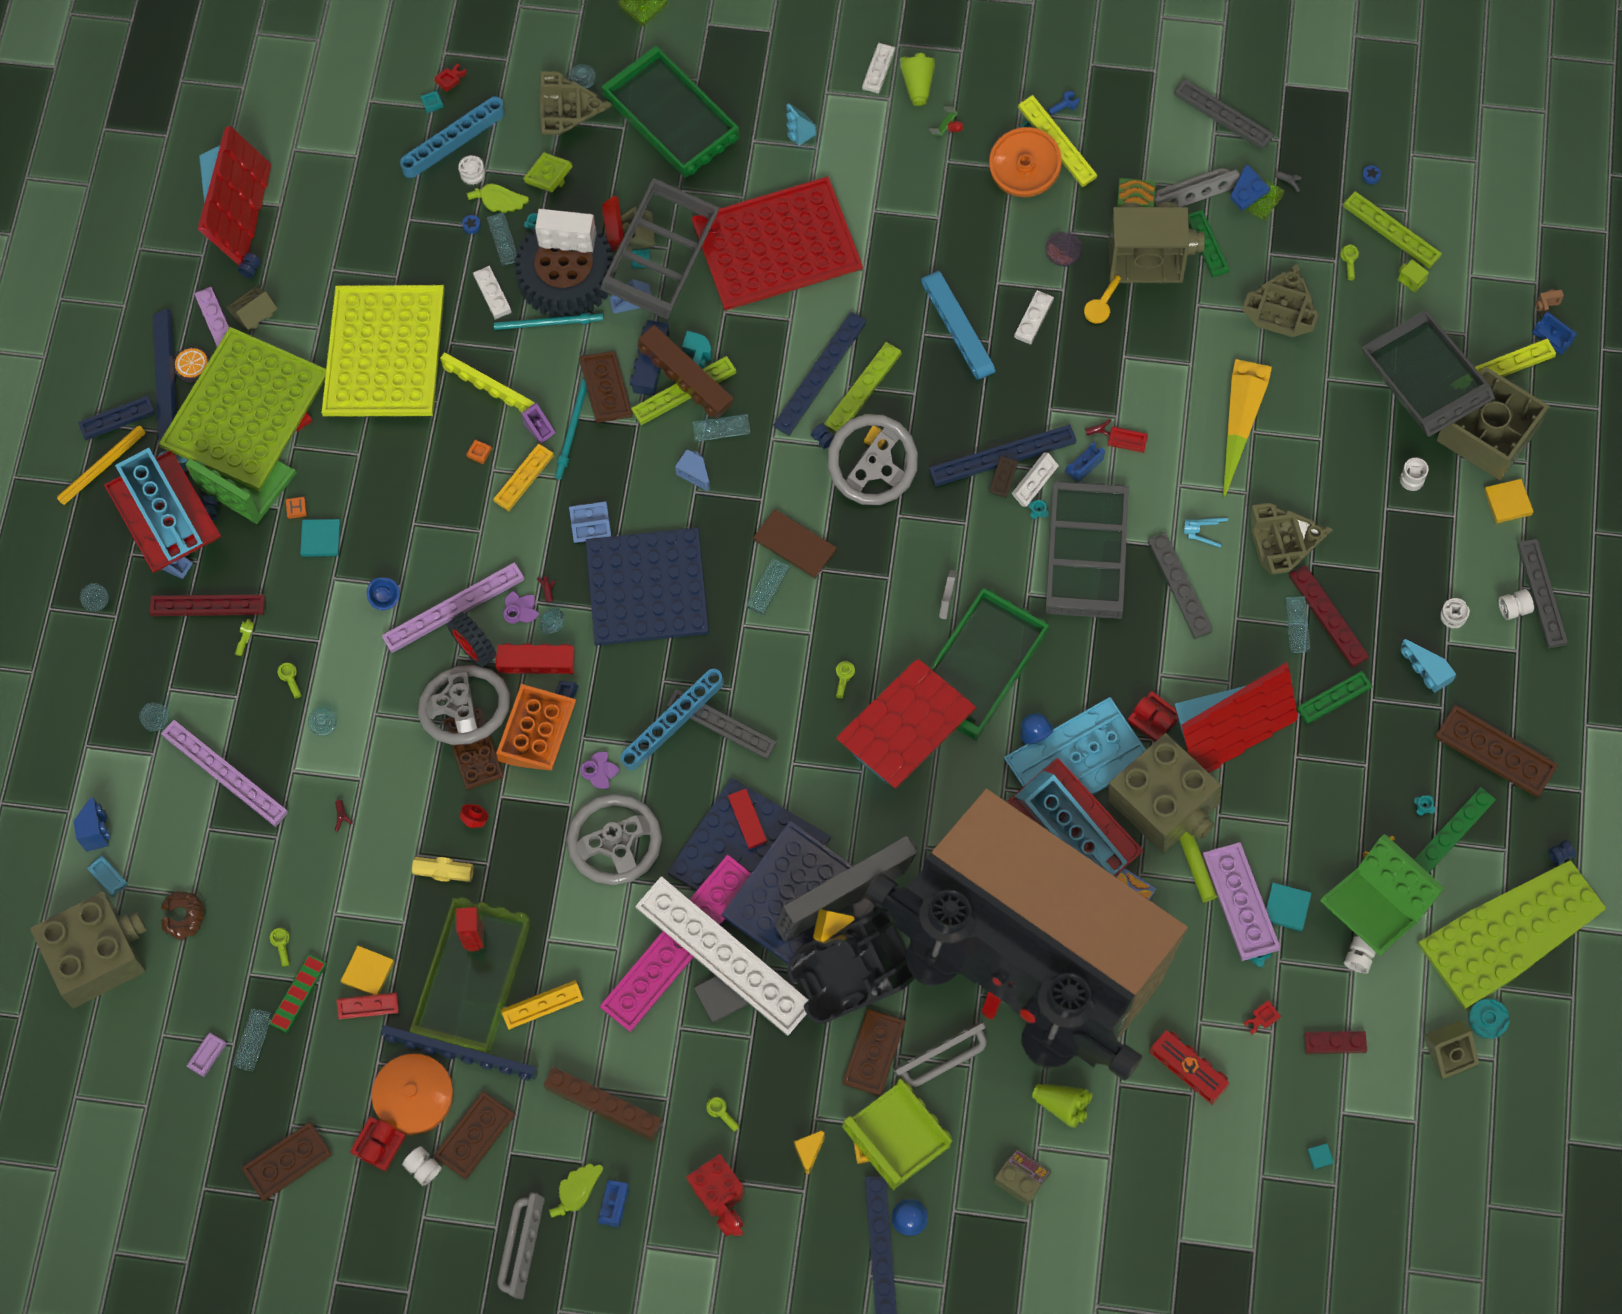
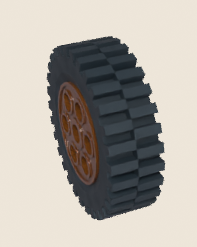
M535 228L532 229L533 236L527 233L525 236L526 242H520V249H517V257L514 260L515 273L523 298L525 297L529 305L532 303L534 310L537 311L540 308V313L546 315L547 311H549V315L552 318L556 316V313L559 314V317H565V314L575 316L574 313L577 312L580 315L585 313V309H588L589 312L594 311V304L599 307L602 304L601 298L607 299L608 293L600 289L613 261V255L606 237L602 236L598 229L596 230L593 252L583 253L578 250L570 252L572 250L564 251L559 248L546 249L540 247Z

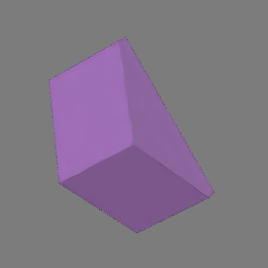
M534 403L521 413L524 426L539 443L542 444L556 433L537 403Z

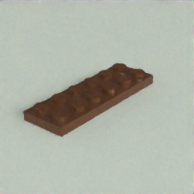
M1456 705L1435 736L1437 740L1536 798H1539L1558 767V764Z

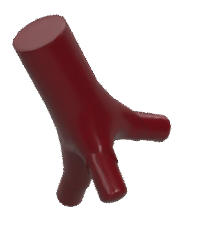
M1108 419L1102 424L1086 428V435L1102 433L1109 436L1110 433L1105 431L1104 428L1112 420Z
M547 576L543 577L544 580L538 577L537 580L544 589L546 603H552V587L556 581L553 580L549 584Z
M342 800L335 802L337 811L336 832L339 831L342 821H346L350 825L353 823L344 811Z

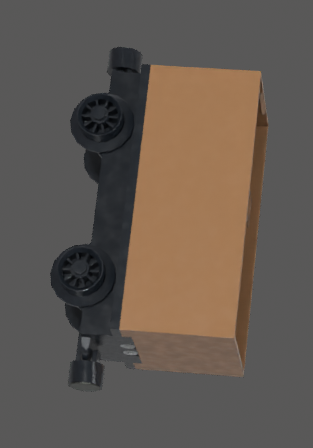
M987 788L926 858L924 868L908 887H898V883L885 874L880 873L874 878L865 893L866 899L879 908H884L890 912L896 921L895 928L910 937L911 943L906 950L905 962L909 972L918 982L927 986H936L949 982L957 974H962L973 983L977 982L989 991L981 1011L985 1017L994 1019L1003 1001L1011 1006V1010L1026 1021L1021 1034V1045L1025 1054L1035 1065L1041 1068H1055L1065 1065L1073 1057L1078 1056L1093 1068L1096 1064L1107 1065L1109 1067L1108 1070L1124 1081L1128 1080L1142 1060V1055L1127 1044H1121L1118 1039L1161 985L1188 929L1185 924Z

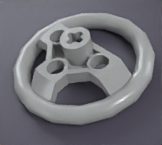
M864 414L849 420L835 433L828 448L827 467L833 484L846 498L861 505H882L897 499L910 487L917 472L918 452L912 435L900 422L885 415ZM867 425L884 427L867 450L862 453L859 461L845 480L839 467V451L844 440L854 430ZM880 439H884L887 442V447L884 450H880L877 446ZM899 439L902 441L907 454L905 471L892 463L891 449ZM874 456V457H873V460H874L875 462H874V463H870V462H869V457ZM885 465L891 468V473L888 476H884L881 472L882 467ZM859 469L865 472L863 480H858L855 476ZM881 478L892 486L890 490L879 494L861 492L868 480Z
M477 665L456 666L440 673L426 685L419 698L418 717L423 729L435 740L451 745L472 744L488 737L502 725L509 712L510 692L504 679L491 669ZM469 677L487 680L495 687L499 696L498 708L493 717L480 728H477ZM449 682L442 693L435 695L442 686ZM442 701H447L445 705L439 706V703ZM464 712L469 713L465 717H460V715ZM441 714H447L455 718L458 733H451L440 729L433 723V719Z
M610 794L596 797L579 809L570 822L566 842L569 858L581 874L596 883L614 886L633 882L648 872L659 856L662 835L659 821L647 805L632 796ZM620 806L630 808L639 814L618 823L609 822L603 829L586 835L578 841L580 829L591 814L601 808ZM633 824L637 826L635 832L630 833L626 831L627 826ZM650 835L648 851L640 863L636 865L631 853L632 845L636 838ZM594 839L601 842L596 848L590 846V842ZM619 849L626 851L623 857H617L615 853ZM602 854L612 858L618 873L599 871L586 861L594 855Z

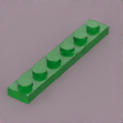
M1480 787L1416 856L1414 861L1430 873L1493 805L1496 799Z

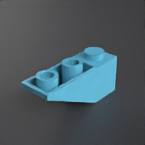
M787 104V135L792 142L795 141L800 146L816 135V125L804 112Z
M1407 639L1403 640L1400 647L1401 653L1411 661L1413 669L1416 673H1420L1425 685L1429 689L1431 688L1435 693L1454 681L1456 673L1444 658Z

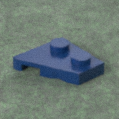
M1246 165L1230 199L1243 211L1269 193L1270 187L1249 165Z

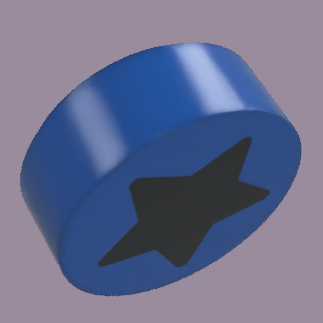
M1367 166L1363 170L1362 179L1367 184H1376L1380 180L1381 171L1378 167Z
M469 215L463 219L462 226L466 233L474 234L480 230L481 223L477 216Z

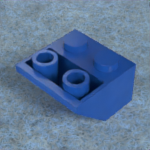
M94 798L88 800L73 821L76 839L86 852L108 847V839H111L109 828L105 826V821H108L107 813Z

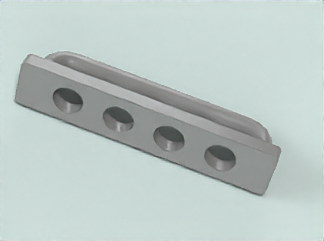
M1220 168L1162 188L1155 192L1154 206L1157 207L1159 204L1169 202L1175 198L1174 203L1178 207H1183L1234 189L1240 178L1237 170L1230 171ZM1222 181H1226L1223 186L1218 187ZM1205 187H1209L1206 192H1202ZM1192 193L1189 198H1185L1187 194Z
M978 1022L892 1070L895 1075L901 1076L904 1083L907 1082L911 1087L920 1086L981 1053L987 1044V1039L983 1032V1029L986 1027L983 1022ZM976 1034L979 1040L978 1045L916 1079L910 1078L908 1070Z
M531 1193L529 1198L519 1199L513 1207L498 1275V1287L501 1291L509 1293V1295L516 1299H523L544 1204V1198L536 1193ZM527 1206L511 1285L506 1284V1277L522 1207Z

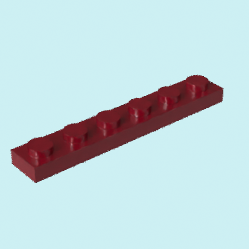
M1305 565L1290 573L1289 578L1351 668L1368 660L1369 655Z
M264 594L151 596L150 615H264L266 597Z

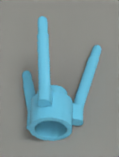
M1185 519L1184 534H1189V539H1196L1221 547L1220 543L1197 536L1196 533H1200V525H1218L1219 522H1225L1229 519Z

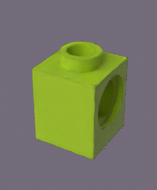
M1411 260L1408 264L1404 263L1399 269L1398 281L1415 293L1427 281L1429 272L1414 260Z

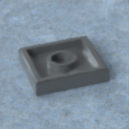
M717 976L694 988L712 1023L748 1006L747 1001Z

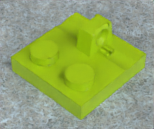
M543 152L523 179L527 184L553 193L557 186H563L565 183L564 177L573 166L570 161Z

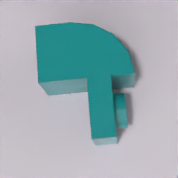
M687 331L682 351L687 356L692 357L693 361L700 368L704 369L706 361L711 362L712 360L710 343L703 335Z

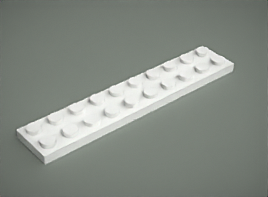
M662 876L635 906L637 910L787 1036L806 1016L804 1004L808 1001L806 997Z

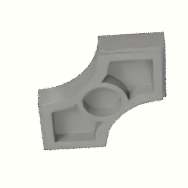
M951 570L947 577L939 614L941 619H947L957 577V571Z

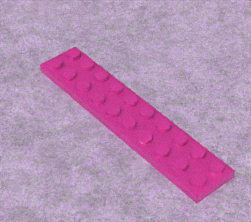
M727 855L690 898V901L721 926L726 920L721 916L751 873ZM663 931L599 1007L631 1033L694 957Z

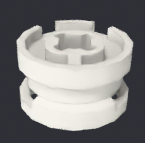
M467 156L460 161L458 168L461 179L465 183L474 185L483 180L485 170L483 162L479 157Z
M1451 598L1443 605L1440 613L1441 621L1449 628H1459L1466 623L1470 610L1462 599Z

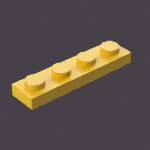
M538 443L494 497V502L505 510L510 511L554 457L553 452Z
M576 980L503 1008L501 1012L509 1030L582 1001L583 997Z

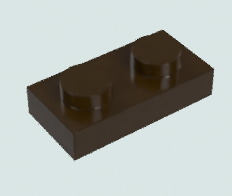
M1000 456L989 493L1007 498L1018 461Z

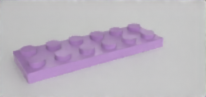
M1241 843L1204 852L1202 855L1241 961L1279 951V942Z

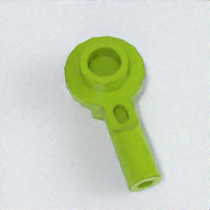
M1353 245L1344 246L1340 252L1342 260L1347 263L1348 280L1355 279L1354 261L1357 260L1359 255L1357 248Z
M250 619L242 622L240 632L243 634L235 651L237 656L243 655L245 645L251 637L254 622H250Z
M848 661L840 662L836 667V674L839 677L836 697L840 699L844 696L847 681L855 674L854 665Z
M291 663L281 664L277 671L279 678L288 682L295 699L301 697L302 695L294 679L297 674L296 667Z
M276 928L270 934V942L273 946L278 947L282 967H287L290 963L286 945L289 942L290 935L284 928Z
M713 1097L707 1102L706 1108L709 1115L721 1117L734 1132L740 1128L726 1112L727 1106L722 1098Z

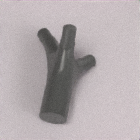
M1277 172L1276 178L1291 184L1296 192L1300 191L1295 180H1301V176Z

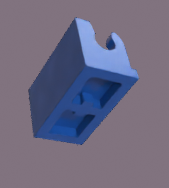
M1546 312L1541 322L1538 321L1532 332L1541 341L1548 338L1553 349L1560 355L1572 345L1577 335L1576 332L1549 312Z
M1092 442L1090 447L1065 469V472L1076 482H1080L1104 460L1105 450L1102 447L1098 450L1095 447V442Z
M609 1180L606 1185L598 1223L620 1228L629 1185L628 1183Z

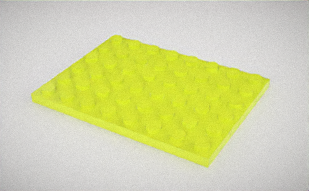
M444 285L335 286L322 404L323 416H433L445 292Z

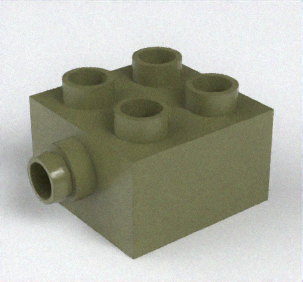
M1128 202L1120 207H1113L1108 244L1109 282L1111 283L1115 275L1121 277L1119 283H1183L1187 256L1195 255V252H1204V232H1196L1195 229H1189L1188 207H1178L1177 204L1172 202L1161 203L1157 207H1141L1140 204L1135 202Z
M1485 366L1480 374L1491 386L1495 399L1440 430L1437 441L1501 481L1540 428L1549 405ZM1473 381L1466 392L1460 389L1455 391L1454 388L1448 387L1438 404L1444 407L1476 389L1478 385Z
M1165 733L1109 782V802L1164 854L1180 840L1185 832H1188L1191 836H1196L1199 840L1211 832L1215 824L1209 819V813L1220 804L1222 785Z
M103 891L30 928L61 996L73 1009L146 972L132 944L133 941L140 938L139 934L147 931L138 912H135L130 916L126 913L119 917L115 906Z

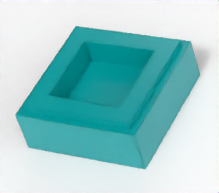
M437 90L420 96L427 113L444 107Z
M632 249V253L650 260V249ZM632 261V269L647 268Z
M1327 1143L1307 1149L1314 1170L1334 1164Z

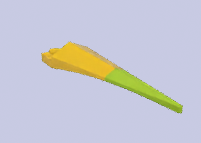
M1235 359L1231 377L1224 497L1227 495L1268 387L1271 366Z

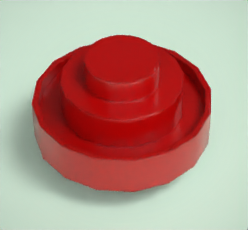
M465 804L462 806L459 814L461 820L470 828L485 826L489 818L488 813L476 804Z

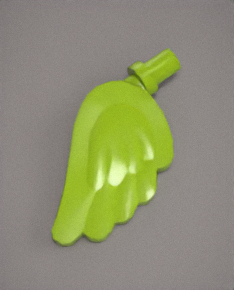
M487 184L480 190L476 188L475 191L467 193L468 200L481 198L486 208L492 212L498 210L501 213H507L508 211L521 210L523 205L529 202L527 196L514 193L496 184Z
M587 1164L585 1167H580L576 1171L570 1172L568 1178L561 1181L559 1196L562 1204L549 1210L551 1218L558 1215L563 1216L567 1211H578L585 1205L596 1181L603 1172L601 1165L594 1167L592 1164Z

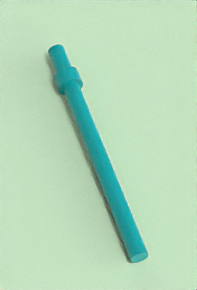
M581 313L578 316L495 322L494 330L570 323L589 324V322L604 321L603 313Z
M584 379L581 381L561 455L557 459L556 479H562L564 469L569 462V451L587 391Z

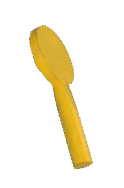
M1115 275L1114 280L1111 281L1100 300H1091L1085 305L1084 315L1088 321L1102 323L1108 319L1110 308L1107 305V301L1119 284L1120 276Z

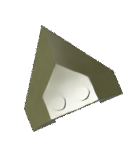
M540 71L539 104L541 134L560 135L612 106L608 101L604 102L597 98L596 94L574 81L567 80L559 72Z
M1298 264L1293 266L1290 271L1283 272L1261 285V288L1255 292L1251 291L1247 294L1242 311L1257 327L1290 337L1313 332L1319 315L1313 307L1312 298L1305 281L1301 278Z
M1271 503L1251 506L1252 538L1261 567L1271 575L1290 572L1333 529L1321 527L1315 524L1316 522L1288 510L1287 512L1280 510Z

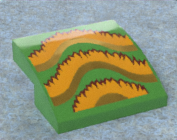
M1120 178L1117 207L1128 202L1138 203L1141 207H1154L1156 181Z

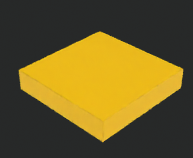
M1522 479L1485 487L1484 492L1496 523L1533 514Z
M357 946L341 979V983L370 995L380 994L393 967L394 960Z

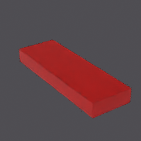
M612 196L602 204L607 243L610 244L611 251H615L620 247L624 235L618 197Z
M744 789L728 795L748 849L767 843L747 790Z
M397 992L337 998L338 1018L346 1019L399 1013Z

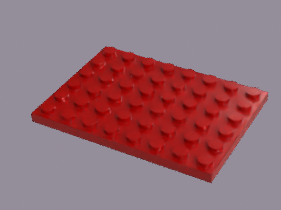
M829 177L720 208L702 246V251L724 311L863 269ZM702 215L691 217L698 240L709 218Z

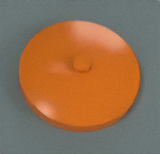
M1024 127L1011 130L999 138L992 148L989 165L992 178L1003 191L1013 196L1031 197L1045 192L1055 183L1061 171L1062 159L1057 143L1049 134L1036 128Z
M407 1054L391 1060L380 1070L372 1087V1103L379 1119L405 1135L422 1134L435 1128L447 1116L453 1102V1085L446 1069L435 1059L422 1054Z

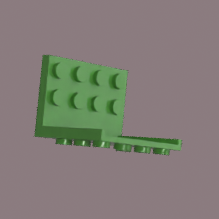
M189 459L186 463L197 489L209 496L216 497L217 501L255 524L259 523L297 473L295 469H291L277 461L259 492L223 476L215 470L207 469L198 460L195 462Z
M1384 834L1359 867L1323 896L1320 901L1381 956L1420 921L1445 888Z

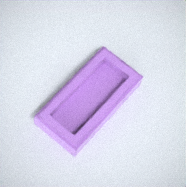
M209 1032L187 1064V1067L205 1077L227 1043Z

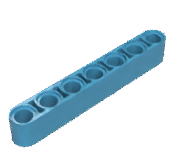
M499 97L488 99L403 156L400 164L404 176L407 178L417 176L502 119L505 115L502 99Z
M940 271L922 277V284L975 378L980 380L995 373L991 359Z
M708 670L623 751L620 758L626 769H637L722 688L724 678L719 670ZM718 676V682L711 683V677ZM699 689L705 690V694L700 697L696 696V692ZM684 703H691V707L688 710L682 709ZM671 716H677V720L674 723H668V719ZM662 729L663 734L661 736H654L656 730ZM649 743L648 749H640L641 744ZM629 756H634L635 760L633 763H626V759Z

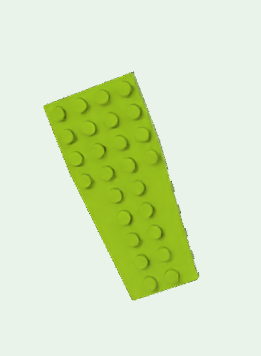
M1568 861L1465 913L1421 940L1418 946L1461 1006L1466 1010L1479 1000L1484 999L1517 978L1539 959H1542L1551 950L1558 947L1563 941L1591 922L1596 916L1603 913L1606 907L1572 861Z

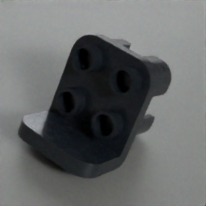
M883 908L873 910L861 919L848 924L825 942L813 939L805 943L797 950L795 957L788 964V975L791 982L795 984L801 981L810 999L804 1004L807 1016L812 1021L820 1024L830 1022L905 989L914 981V977L909 972L905 962L906 950L890 916Z

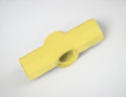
M415 857L412 864V874L429 876L435 880L445 882L450 881V879L471 882L474 866L468 863L453 862V860L445 857H437L436 859Z

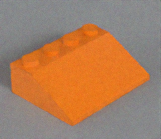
M521 684L496 753L498 761L516 767L552 771L575 707L576 699Z

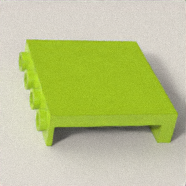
M899 1079L897 1085L854 1117L849 1116L845 1119L842 1125L845 1132L893 1190L950 1148L952 1143L950 1133L940 1127L936 1116L926 1110L925 1103L920 1098H916L912 1093L911 1086L907 1082L904 1083L902 1079Z

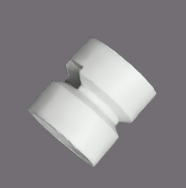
M1411 458L1405 463L1400 476V483L1406 490L1416 491L1423 486L1429 471L1427 463L1420 458Z
M1527 589L1514 592V595L1507 594L1501 596L1498 599L1499 608L1505 620L1516 618L1519 614L1523 616L1533 613L1534 611L1533 600Z
M1356 936L1352 940L1351 951L1347 953L1344 964L1353 971L1368 973L1372 965L1371 958L1375 957L1376 952L1359 936Z
M421 1146L412 1151L402 1165L410 1174L415 1173L414 1178L424 1186L437 1176L442 1167L434 1159H429L430 1155Z

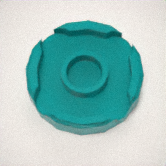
M1495 999L1479 1000L1472 1006L1469 1012L1468 1021L1470 1027L1482 1038H1498L1506 1032L1510 1024L1507 1008Z

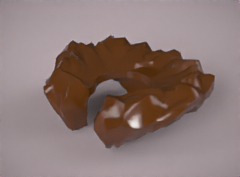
M184 891L173 892L170 896H167L161 904V909L171 912L178 907L186 909L187 917L180 922L170 919L168 916L164 917L161 920L162 930L179 940H185L188 936L196 935L200 925H202V921L205 919V907L202 905V901L199 900L200 898L196 897L194 893Z

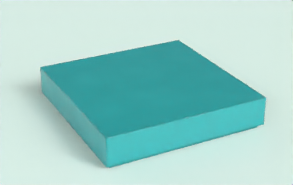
M340 519L302 520L301 557L339 556Z
M1272 883L1266 907L1271 923L1302 931L1312 893Z

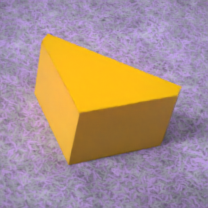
M820 909L813 937L816 941L825 942L855 919L853 916Z
M819 1131L794 1142L800 1161L807 1174L811 1172L825 1139V1132Z

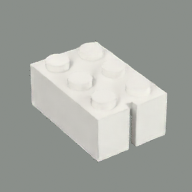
M539 209L535 226L539 246L546 249L559 248L564 251L593 252L596 238L593 214Z

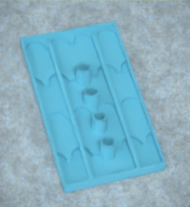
M1109 697L1054 728L1053 733L1046 739L1035 744H1026L1004 758L1023 787L1054 759L1059 758L1086 789L1094 795L1102 789L1109 787V782L1147 749L1113 699Z

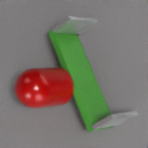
M944 107L948 115L938 128H929V131L934 136H942L947 127L950 132H961L963 130L962 122L952 121L957 115L954 107Z

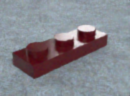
M1366 1031L1304 1033L1305 1054L1367 1052Z

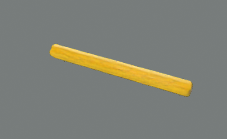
M141 426L134 428L57 496L58 501L65 505L145 435V430Z

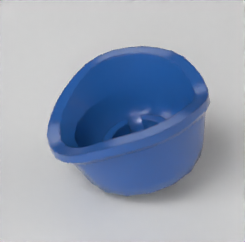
M376 578L367 587V599L375 609L381 611L389 610L398 602L400 589L392 579Z
M1032 713L1022 720L1021 739L1025 744H1035L1049 737L1053 733L1054 728L1044 715Z
M903 1200L896 1205L892 1212V1224L901 1234L908 1236L917 1235L927 1225V1211L917 1200Z

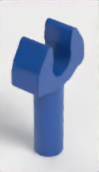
M1065 92L1063 94V101L1047 109L1049 115H1053L1065 107L1074 110L1079 105L1080 99L1077 98L1074 101H1070L1069 99L1074 97L1075 92Z

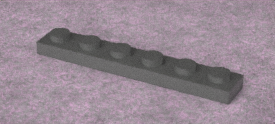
M1186 79L1175 91L1174 95L1261 150L1273 138L1274 134Z
M1166 533L1148 539L1151 551L1194 640L1212 633L1211 625Z
M1538 539L1519 542L1517 546L1547 648L1565 646L1568 641Z
M676 689L667 707L669 708L684 693ZM684 703L682 709L688 710L691 707V703ZM706 704L689 718L766 760L769 759L777 745L776 741Z

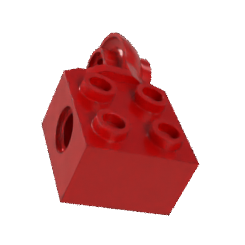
M719 1154L686 1178L711 1216H718L719 1220L716 1222L726 1237L729 1235L741 1236L744 1235L741 1229L744 1224L734 1210L729 1211V1209L742 1200L745 1191L736 1175L721 1154Z

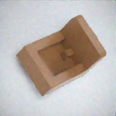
M1552 289L1540 293L1536 301V309L1538 312L1540 311L1541 317L1548 312L1550 306L1561 304L1564 297L1562 289L1556 291Z

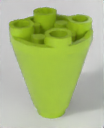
M917 53L915 57L900 58V69L912 104L915 106L925 105L929 97L935 69V59L926 57L924 53Z
M1038 1083L1032 1095L1037 1103L1072 1128L1076 1127L1079 1122L1084 1123L1086 1120L1087 1112L1085 1110L1093 1096L1085 1088Z

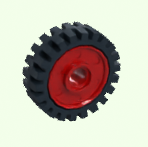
M461 612L447 623L448 630L451 632L452 637L455 638L456 643L478 666L484 667L497 656L486 634L482 632V629L467 614Z

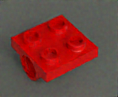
M1151 691L1147 697H1143L1137 704L1127 722L1156 742L1177 723L1178 715L1173 706Z
M369 1117L350 1154L386 1172L406 1135L384 1121Z

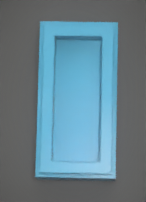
M103 856L99 857L87 868L112 897L128 885Z

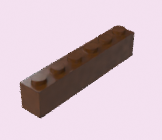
M655 325L638 339L637 347L643 355H647L656 367H660L670 380L673 379L683 392H687L696 404H700L710 417L713 416L717 420L732 407L734 398Z
M555 1067L552 1068L544 1083L547 1091L649 1141H655L663 1125L661 1118Z

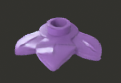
M514 591L511 592L505 599L504 619L511 624L518 623L519 621L529 623L535 620L539 613L533 609L535 604L534 595L519 598ZM516 613V616L510 617V614Z
M598 752L592 756L590 761H586L581 765L580 772L582 777L590 780L594 787L607 789L609 788L608 779L616 776L619 768L615 764L607 762V752ZM590 768L594 770L592 773H587V770Z

